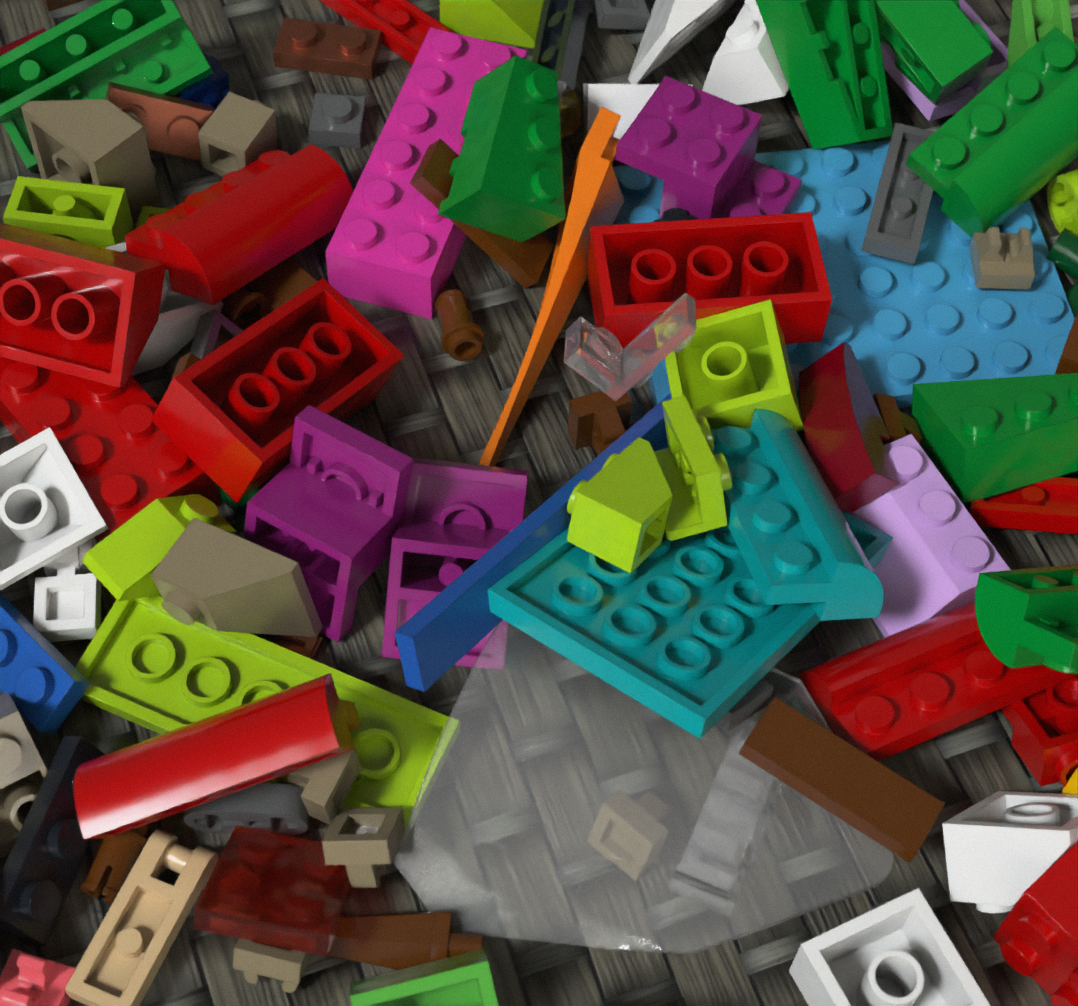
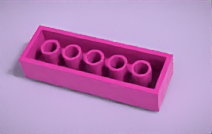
M429 28L325 251L328 282L343 297L432 320L435 313L434 301L436 297L444 292L467 235L450 219L438 215L439 209L412 186L410 182L428 147L439 139H442L460 156L465 138L460 132L474 82L516 55L527 59V50Z

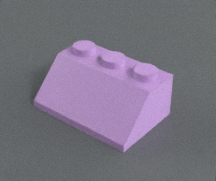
M912 434L884 445L900 484L853 513L845 511L893 537L881 562L874 568L883 587L884 600L879 617L872 619L884 637L974 601L979 573L1011 570Z

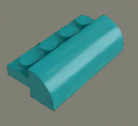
M755 409L750 428L726 426L720 429H710L714 443V451L712 453L713 455L723 453L732 480V489L723 491L727 526L765 604L811 603L820 621L879 617L884 600L882 584L792 423L777 412Z

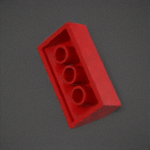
M0 222V356L118 388L125 386L158 321L166 263Z

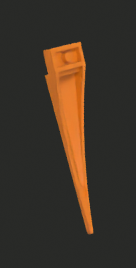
M601 107L579 151L564 196L566 219L558 224L548 280L534 330L517 378L478 465L495 467L588 276L587 259L590 226L613 225L623 205L624 199L612 167L616 157L617 143L620 141L619 138L614 137L621 115L604 107Z

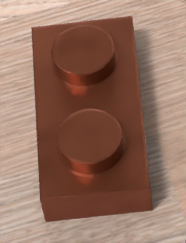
M284 18L273 51L274 65L280 68L372 80L382 46L381 30Z
M109 82L105 99L109 100L123 112L135 114L143 122L149 134L147 139L148 149L201 161L198 132L215 111L213 106Z

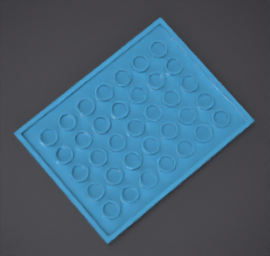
M890 141L840 145L816 150L808 148L755 154V161L802 180L800 193L787 214L812 213L832 296L822 342L786 344L799 407V372L843 342L850 344L872 396L876 392L894 397L898 408L912 407L913 384L1055 374L1075 318L1055 265L1046 259L1049 250L1030 200L999 226L1000 233H1018L1020 228H1028L1030 230L1035 278L1031 288H976L969 247L972 238L940 210L944 199L934 190L914 264L861 251ZM632 166L613 167L624 199L613 225L648 223L659 219L664 180ZM664 353L642 354L654 407L671 393Z

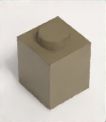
M229 91L198 132L202 168L224 176L256 161L262 153L275 150L278 146L275 110L259 101L249 100Z

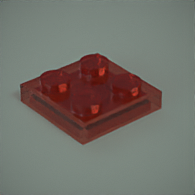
M236 825L195 906L194 929L327 957L354 888L350 885L345 865L325 864L322 841L317 842L278 834L263 828H249Z

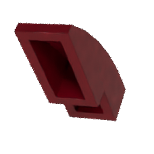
M843 342L799 372V400L806 442L811 458L839 508L853 513L900 484L883 445L891 438L850 344Z

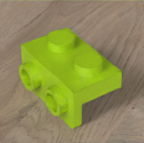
M685 396L663 401L662 407L669 448L658 450L654 453L673 494L664 530L666 538L673 541L727 526L723 491L732 489V480L723 453L715 455L712 453L714 451V443L705 416L695 417Z

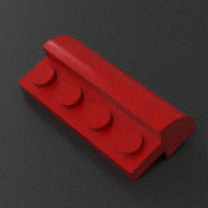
M310 144L291 156L289 153L281 150L267 151L262 153L256 161L238 171L227 173L221 181L201 192L190 194L185 198L184 202L163 214H157L148 218L145 224L124 235L127 254L166 263L165 269L169 272L171 290L214 305L335 229L352 196L353 189L340 165L327 152L315 145Z
M974 600L801 672L796 682V693L819 725L833 734L836 733L838 737L879 762L1006 707L1011 703L1075 677L1077 673L1056 671L1044 664L1013 669L1003 664L990 651L980 633Z
M326 674L86 761L78 766L74 777V801L83 839L110 838L353 751L355 747L349 731L362 727L355 703L339 699L331 674Z

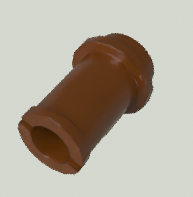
M447 290L436 297L434 301V308L443 330L441 346L444 352L455 360H470L480 353L484 342V333L481 327L474 322L467 294L464 295L461 290Z
M144 825L110 838H104L80 890L98 900L109 876L102 895L105 896V903L112 904L146 845L150 828Z

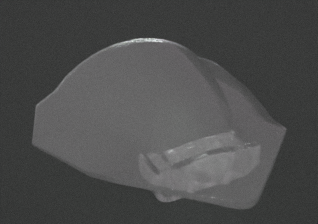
M502 620L497 624L481 651L449 716L423 779L393 863L429 912H435V910L453 912L452 932L484 934V936L611 950L694 954L815 911L882 884L892 870L893 853L738 754L767 707L727 733L715 724L699 739L510 623ZM774 667L763 677L765 681L774 687L769 704L776 697L831 732L824 717L800 679Z

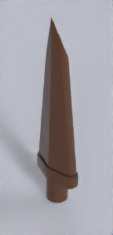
M435 910V912L315 917L321 919L319 940L313 951L314 954L394 970H401L479 949L484 950V934L452 932V911Z

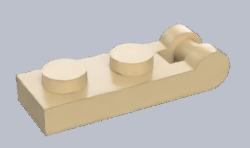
M161 829L155 830L148 839L64 990L69 998L87 1006H140L201 890L205 889L211 881L218 865L219 854L202 846H198L194 850L178 844L177 836ZM170 869L180 875L174 886L158 880L160 873Z

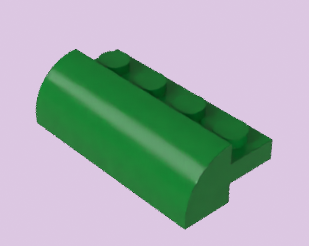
M101 0L0 56V122L7 131L26 168L34 173L39 168L21 106L27 102L105 99L109 82L173 96L214 72L174 0Z
M1055 26L909 154L906 166L944 199L940 210L971 238L974 232H981L983 234L989 228L999 227L1078 156V45Z
M1078 564L979 573L975 592L976 619L980 633L994 656L1011 669L1044 664L1056 671L1078 673Z

